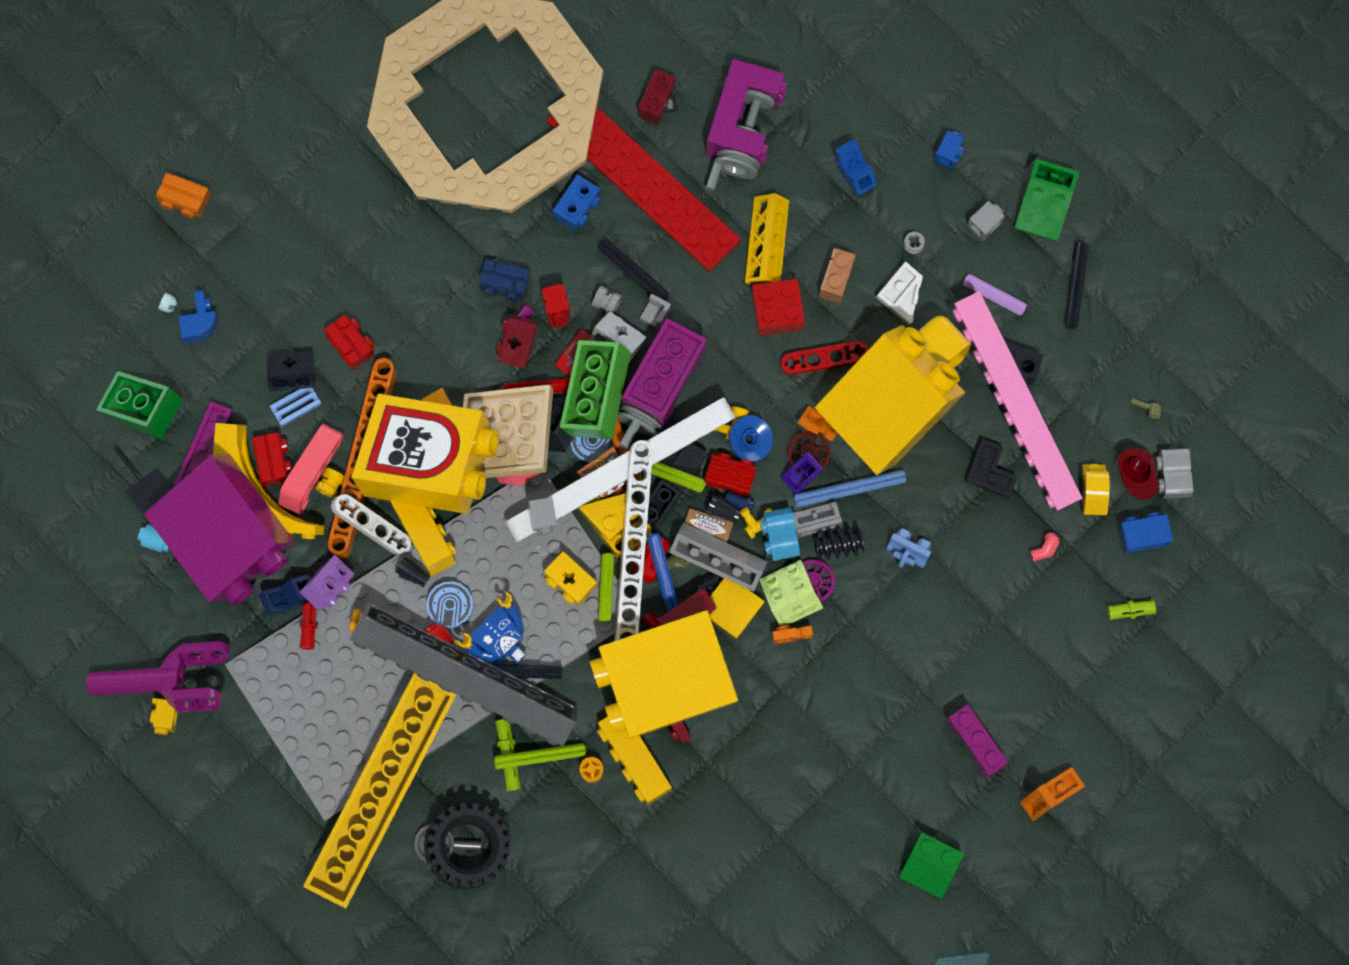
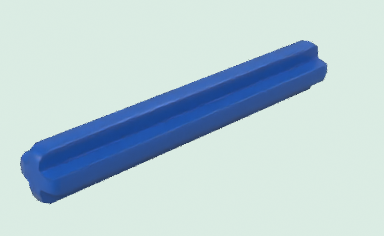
M652 533L647 535V540L666 611L669 612L678 606L660 535L659 533Z

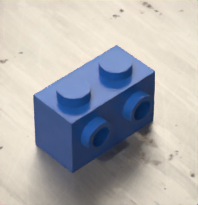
M577 175L554 208L553 218L575 232L579 227L583 228L589 219L588 213L592 208L596 209L602 199L600 197V188Z
M1151 513L1146 515L1144 519L1129 517L1124 519V522L1118 527L1124 554L1170 546L1173 542L1167 514Z

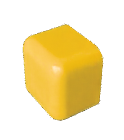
M944 316L934 317L919 330L928 342L926 351L937 362L943 361L955 368L965 359L969 352L971 343Z

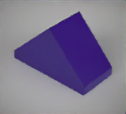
M807 452L781 479L795 494H798L824 468Z

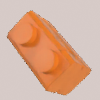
M170 173L165 174L156 194L161 207L171 211L173 208L178 209L183 216L191 219L194 216L201 218L211 196L209 188Z

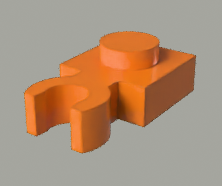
M810 406L807 407L798 421V424L816 435L821 432L830 441H833L838 434L826 419Z
M790 626L777 627L776 631L772 632L773 645L812 638V626L798 629H790Z

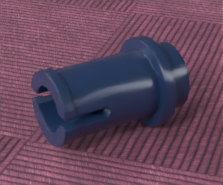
M731 490L725 500L739 510L747 507L750 513L755 505L752 497L746 498Z

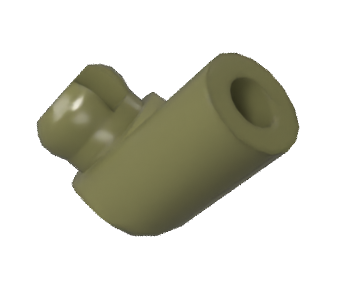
M673 554L666 558L669 570L672 568H688L691 565V562Z

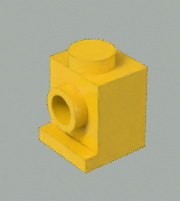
M153 698L152 704L156 707V710L152 709L150 723L153 724L154 733L168 735V732H175L178 712L168 704L167 700Z

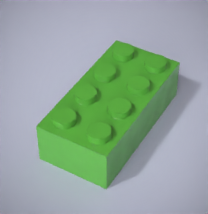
M578 341L560 424L562 430L572 437L613 439L631 351L618 342Z

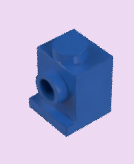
M947 131L936 152L934 161L954 170L958 159H960L965 149L962 146L965 137L961 133Z

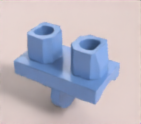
M901 528L897 534H893L886 550L894 553L893 557L901 560L898 565L900 568H903L905 563L924 568L931 554V551H929L931 542L920 539L915 544L909 541L912 534Z

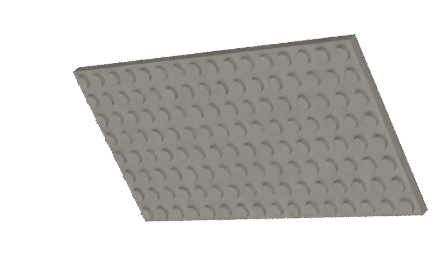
M545 472L539 473L526 484L506 485L470 508L468 514L462 513L443 525L442 527L446 533V536L443 538L446 543L451 542L456 554L453 555L456 564L431 576L424 587L399 578V575L395 573L402 559L407 557L408 559L412 558L429 574L416 548L412 545L408 552L396 555L352 583L344 593L341 594L339 592L337 594L339 599L331 608L325 606L322 610H317L316 625L318 629L315 630L314 650L299 648L301 641V628H299V625L302 624V616L225 664L325 822L342 811L411 676L415 673L411 670H402L395 662L389 659H380L375 655V652L367 648H358L353 644V641L350 640L352 632L349 630L354 609H359L362 612L367 602L423 630L434 623L427 612L426 602L429 593L435 586L443 582L453 581L467 588L473 599L471 617L461 626L447 629L454 641L458 640L463 643L464 636L460 632L471 635L501 606L496 601V596L501 601H504L506 594L503 591H507L522 617L524 626L523 641L518 646L527 655L518 664L509 656L501 663L496 660L492 663L488 662L490 664L561 665L564 668L615 635L619 581L613 574L611 621L601 622L599 621L602 556L574 514L570 512L556 520L557 526L552 528V533L538 535V532H535L517 543L505 524L509 519L527 510L529 501L548 498L558 492ZM562 551L597 581V588L579 607L575 603L572 605L567 603L561 596L563 593L557 587L554 590L544 581L546 579L544 570ZM565 577V584L571 583L573 585V577L570 579ZM624 590L625 596H626L627 598H629V596L627 595V593H626L625 590ZM626 608L622 612L623 620L631 621L633 619V610ZM453 642L452 645L466 651L465 647H460ZM520 678L534 686L546 680L538 678ZM457 694L425 757L492 714L484 711L481 705L475 702L469 703L464 701Z

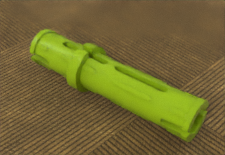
M503 719L495 721L499 740L497 747L500 748L501 755L515 753L514 745H516V742L512 737L511 724ZM518 767L503 768L506 791L520 790Z

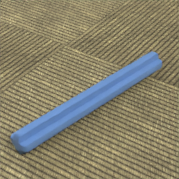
M898 470L794 495L795 505L801 507L905 483L906 474L904 470Z

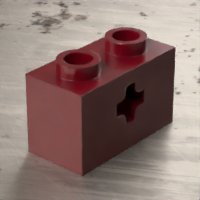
M657 69L654 70L639 105L638 118L656 125L660 124L676 87L675 76Z
M514 314L508 320L505 319L502 326V332L505 333L504 339L499 341L496 354L499 355L498 362L525 369L529 362L539 321ZM515 336L518 337L520 342L518 345H514L515 341L512 340Z

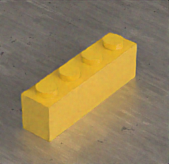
M390 501L430 576L456 564L453 555L456 554L451 542H445L443 537L446 536V533L440 523L435 524L433 519L436 518V515L432 508Z
M608 717L598 722L599 730H597L599 737L603 743L608 741L612 748L609 750L612 758L616 763L618 761L621 762L624 767L621 772L628 783L631 781L637 788L634 790V793L640 802L645 801L648 806L672 791V787L640 736L629 739L626 730L613 733Z

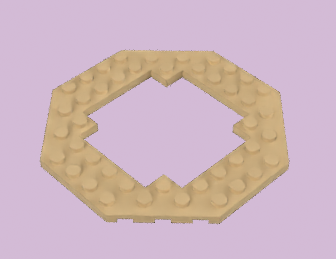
M442 0L386 37L367 128L418 199L438 200L442 203L464 204L474 208L496 209L513 213L587 162L604 72L553 2L541 0ZM484 26L488 28L497 42H500L517 30L565 95L548 107L549 113L559 126L487 175L483 173L473 158L456 170H453L406 105L424 93L413 74Z

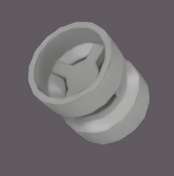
M600 286L593 299L592 306L597 309L603 308L606 313L610 311L614 314L620 304L622 295L609 293L608 288Z

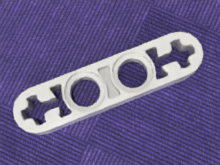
M342 494L333 499L331 508L337 516L391 553L398 555L410 550L411 540L405 533L351 496ZM345 500V506L351 510L356 507V509L353 512L349 511L348 509L340 510L341 505L339 504V502ZM359 512H363L367 516V522L364 525L359 524L357 521V514ZM378 525H383L386 529V534L383 538L376 535L375 529ZM390 537L393 538V539L396 540V541L402 539L401 544H402L404 547L397 549L396 547H397L398 544H397L395 541H393V540H390V541H388V542H386V541H387Z

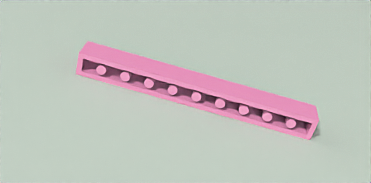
M980 291L954 304L955 309L952 312L957 322L962 321L966 329L962 331L964 337L969 342H972L976 349L973 351L978 364L983 363L986 369L983 375L987 383H993L996 389L993 395L998 405L1003 404L1006 413L1003 415L1008 425L1014 426L1017 432L1014 434V437L1019 447L1024 446L1027 452L1024 457L1029 467L1034 466L1037 475H1034L1040 488L1044 487L1048 494L1044 496L1050 509L1054 507L1058 511L1082 499Z

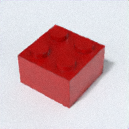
M798 279L752 285L751 294L758 336L804 329L805 321Z

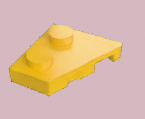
M626 493L582 505L579 508L582 514L609 542L623 530ZM631 496L633 503L639 505L636 502V500ZM632 515L629 520L630 523L634 521L639 515Z

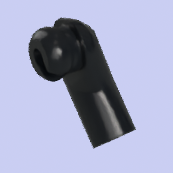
M711 573L695 583L692 595L703 588L707 592L709 587L719 583L717 575Z

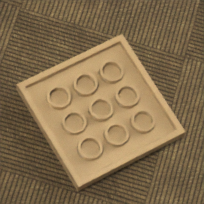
M551 385L464 394L463 408L483 411L492 429L497 430L499 434L497 451L493 457H485L481 472H485L486 478L546 472L553 388Z

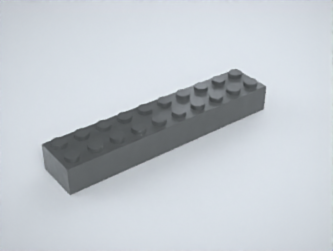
M367 602L354 627L350 640L358 648H367L375 652V655L380 659H389L395 662L400 669L405 671L411 670L417 673V676L422 680L428 682L431 680L439 684L438 686L446 692L453 691L459 694L460 698L469 703L475 702L481 705L484 711L491 714L495 712L501 715L506 722L510 724L517 723L523 726L526 732L533 735L537 733L545 737L544 739L552 745L559 744L563 746L576 723L577 707Z

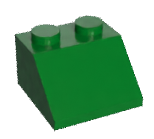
M921 833L899 878L942 899L964 853Z

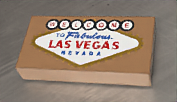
M690 508L685 520V524L726 543L733 527V522L711 517L708 514Z

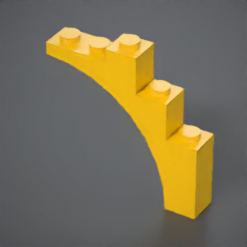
M215 423L213 455H231L290 536L294 537V533H299L301 538L315 539V535H324V525L309 523L292 516L278 506L265 492L250 462L246 425Z

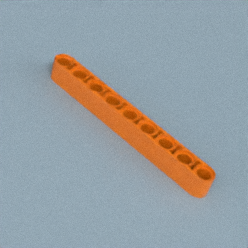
M386 358L378 359L374 363L340 495L347 494L352 498H356L363 505L365 496L357 485L351 484V477L363 443V436L369 424L370 418H368V415L373 411L377 398L374 396V393L378 389H384L383 395H392L397 372L393 363ZM382 368H390V372L388 374H379ZM345 500L339 502V504L341 505L340 510L348 509L349 511L353 512L356 509V507L351 510L345 506ZM359 512V513L357 514V521H358V523H359V521H360V517H361V513H362V512ZM335 514L328 547L333 555H336L339 559H345L352 552L357 529L352 525L346 529L340 528L341 522L344 520ZM345 542L343 550H334L337 543Z

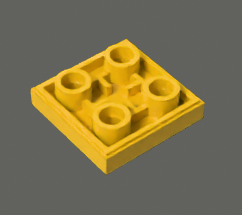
M724 578L710 596L717 609L709 616L713 623L737 640L765 601L747 588Z

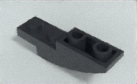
M691 443L683 448L671 467L695 476L708 454ZM664 478L660 481L649 498L647 523L655 531L658 529L687 487Z

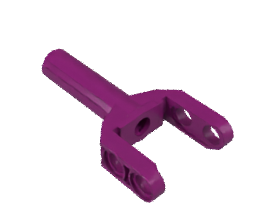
M217 641L182 644L168 655L160 668L89 672L86 679L87 691L91 696L158 691L177 712L216 710L220 708L222 702L220 692L211 688L182 689L186 671L184 666L221 664L228 659L230 647L226 643ZM214 651H220V652H223L224 654H217V653H214ZM190 653H199L200 655L197 656ZM183 699H189L193 702L184 701Z

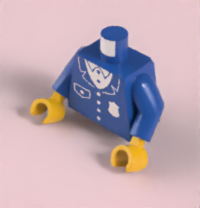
M503 591L506 594L504 601H501L498 596L495 598L501 606L471 635L460 632L464 636L463 643L458 640L454 642L460 647H465L468 653L486 662L492 663L497 660L501 663L509 656L518 664L527 655L518 646L523 641V621L521 614L512 602L511 595L507 591Z

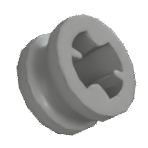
M918 232L908 233L904 239L905 250L910 254H918L922 251L925 244L923 235ZM914 238L918 239L919 247H916V245L914 248L911 247L909 239H912V241Z

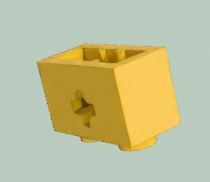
M563 551L544 570V576L546 577L544 581L554 590L557 587L563 593L561 595L562 598L570 605L575 603L579 607L597 588V581ZM565 577L568 579L573 577L574 584H565Z

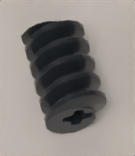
M856 526L854 533L848 527L845 530V534H843L841 529H837L835 536L831 530L827 531L826 537L822 531L818 532L817 539L815 537L818 561H821L822 554H825L827 560H830L831 553H834L837 559L840 558L842 551L846 558L849 557L850 550L853 551L855 556H858L859 549H862L864 553V541L860 527Z

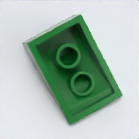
M117 371L96 411L143 434L162 439L182 399L167 386Z

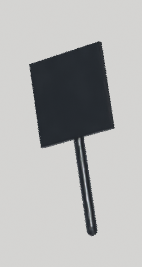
M114 446L116 453L139 480L126 493L144 515L173 487L157 468L142 478L121 450Z

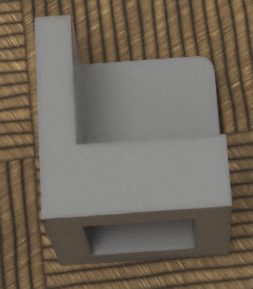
M651 294L649 303L642 313L640 321L660 331L671 312V304Z

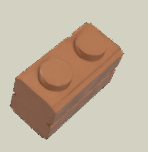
M834 248L819 297L841 304L856 255Z

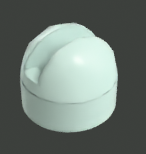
M165 292L158 309L168 313L174 311V306L177 305L176 298Z

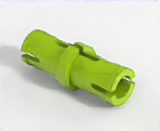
M1153 599L1141 602H1133L1131 600L1127 601L1126 604L1107 605L1109 620L1127 617L1135 619L1136 616L1156 614V606Z

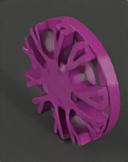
M818 560L805 561L803 564L813 589L817 592L820 601L823 602L834 590V573L824 562ZM814 564V572H809L807 565ZM819 566H822L823 569L820 574L817 573ZM828 571L831 578L822 579V574ZM822 583H830L831 587L823 586ZM819 589H824L828 593L822 597Z

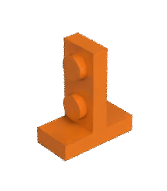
M1071 767L1048 783L1038 787L1024 798L1020 804L1034 822L1046 812L1080 791L1085 785Z

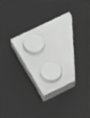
M904 262L876 298L905 323L910 325L913 322L914 309L917 304L918 291L921 287L923 276L907 262Z

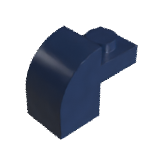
M310 575L292 578L281 587L262 591L259 597L267 616L280 612L281 614H286L302 607L304 603H308L309 601L299 591L311 579Z

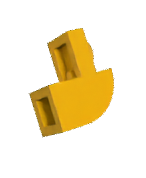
M1082 464L1081 473L1084 485L1082 505L1084 515H1107L1110 491L1109 472H1106L1105 465Z

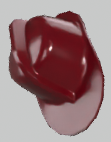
M1141 447L1123 451L1119 455L1117 463L1127 491L1138 499L1153 497L1159 487L1154 457L1147 450L1141 449Z

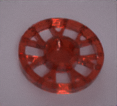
M806 431L796 435L789 443L787 456L792 467L797 462L794 463L791 456L800 454L802 458L807 452L817 459L823 468L827 466L831 452L827 440L822 435ZM810 435V443L804 445L802 437ZM817 438L823 442L819 448L813 445ZM794 442L802 446L800 451L792 448ZM818 451H827V457H818Z

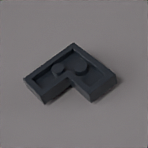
M982 439L966 483L1009 499L1017 475L996 468L1003 446Z

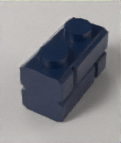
M486 259L479 282L480 290H483V293L488 296L504 295L507 300L517 302L519 299L524 300L531 275L530 269Z

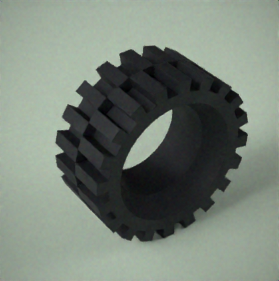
M462 803L448 808L434 820L426 835L427 840L424 844V851L427 853L425 857L427 864L430 863L432 867L430 870L434 875L437 874L440 877L439 880L441 882H447L453 888L461 887L462 890H469L470 888H478L489 883L501 873V870L508 862L507 857L511 852V848H509L511 838L510 835L507 836L506 830L508 828L505 823H501L499 820L501 817L497 813L494 815L490 812V808L487 806L484 808L479 807L477 803H472L471 805ZM462 824L476 826L486 835L489 842V854L482 866L471 870L461 869L452 864L444 848L448 832Z

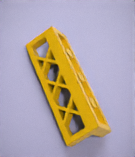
M776 193L754 197L745 283L749 285L781 281L789 200ZM761 202H767V208L761 213ZM764 222V223H765V229H764V231L759 235V233H758L759 227H760L761 224ZM762 244V252L757 257L756 249ZM760 266V276L754 277V270Z

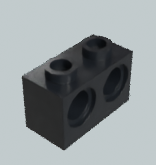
M1005 342L1026 385L1033 386L1044 355ZM1029 365L1032 368V372H1024L1021 366Z

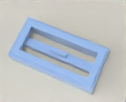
M313 388L299 389L270 405V408L281 427L322 404ZM308 392L310 393V394L306 395L305 397H303V398L297 400L296 402L290 404L289 406L283 408L282 410L277 411V409H279V408L285 406L286 404L292 402L293 400L299 398L300 396H302V395H304V394H306V393H308ZM311 399L314 400V402L310 403L309 405L301 408L300 410L282 419V415L290 412L291 410L299 407L300 405L304 404L305 402Z

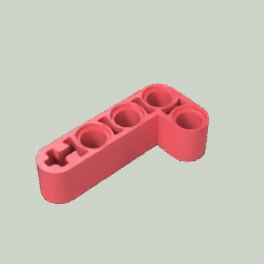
M325 424L320 426L283 483L280 490L279 506L299 516L304 512L309 502L311 490L343 441V433Z

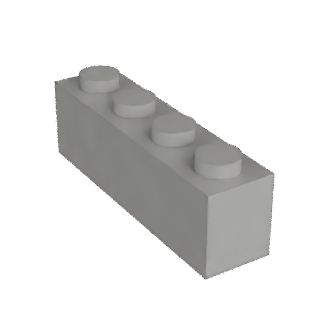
M685 523L682 524L669 551L673 555L753 592L767 564V561Z

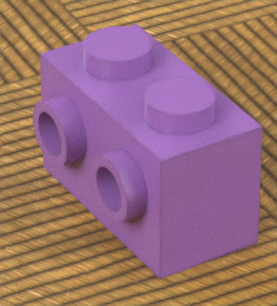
M334 555L319 568L299 592L318 611L322 610L325 606L331 608L339 599L337 594L339 592L341 594L350 587L351 583L349 580L354 576V573Z

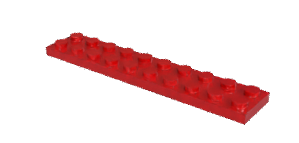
M597 107L587 161L710 273L741 242V239ZM552 115L547 119V124L553 129L559 126Z

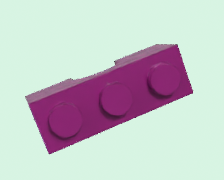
M966 705L947 719L946 723L959 741L962 740L968 747L974 758V763L986 780L1006 767L1009 762L969 705Z

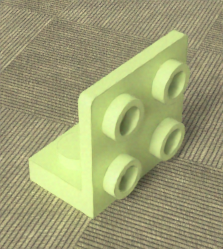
M801 560L760 579L771 611L780 626L789 625L823 608Z

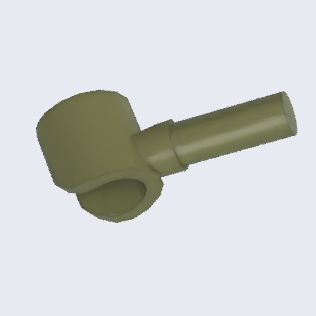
M1132 398V404L1149 410V418L1160 419L1161 406L1159 404H1148Z

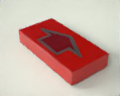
M581 329L556 362L555 368L571 377L578 341H589L591 335Z

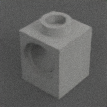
M988 201L969 219L967 226L984 241L1002 224L1005 216L999 206L996 204L992 205Z

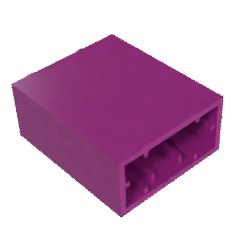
M210 455L144 513L145 517L208 602L229 601L234 606L244 601L255 590L250 581L261 572L267 577L280 570L288 562L284 552L295 543L231 455Z

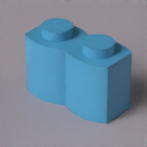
M791 508L763 513L764 520H760L762 533H767L768 541L764 542L766 555H770L773 561L800 556L795 520Z

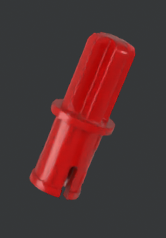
M310 602L303 605L302 624L299 625V628H301L299 648L303 650L315 649V630L318 629L316 625L317 609Z

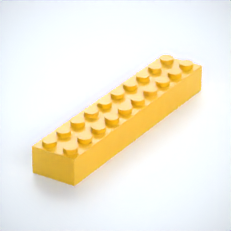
M413 673L303 884L304 888L347 908L457 694L446 692L437 684L431 681H424L416 673Z

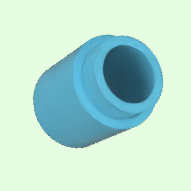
M147 524L146 528L141 527L137 539L141 541L140 546L161 553L163 551L169 552L170 549L152 525Z

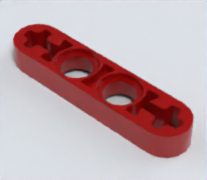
M855 341L792 352L783 356L781 369L786 375L793 376L855 365L861 357H858L857 354L849 355V360H846L845 349H848V353H853L855 348L859 347L860 351H864L861 355L862 357L869 348L864 342ZM832 351H839L842 354V360L834 362L830 359L829 355ZM810 355H816L819 357L820 363L816 366H811L808 364L807 358ZM800 357H804L803 365L805 368H801V363L796 364L794 369L785 366L789 359H792L793 363L800 362Z

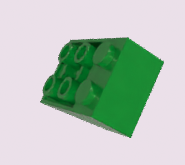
M1036 159L1014 229L1058 242L1080 172Z

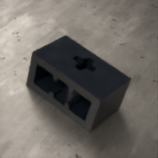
M313 352L266 355L269 391L316 388Z

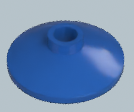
M749 415L741 417L732 425L729 433V442L733 452L739 458L752 462L761 460L770 452L773 444V435L769 425L763 419ZM746 435L751 438L749 444L745 440Z

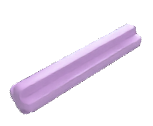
M968 274L964 280L963 285L975 292L980 291L982 296L1018 315H1022L1027 307L1026 303L971 274Z

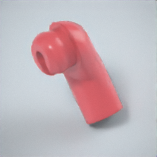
M1050 532L1045 535V542L1042 548L1030 550L1033 562L1050 558L1054 555L1059 546V538L1055 533Z

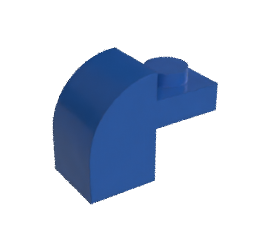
M855 139L835 149L838 159L836 161L837 167L849 187L858 196L877 186L873 170L863 160L859 144Z
M203 290L194 292L197 314L179 316L181 338L184 344L202 342L212 336L217 328L218 316L215 311H212L210 297H206Z

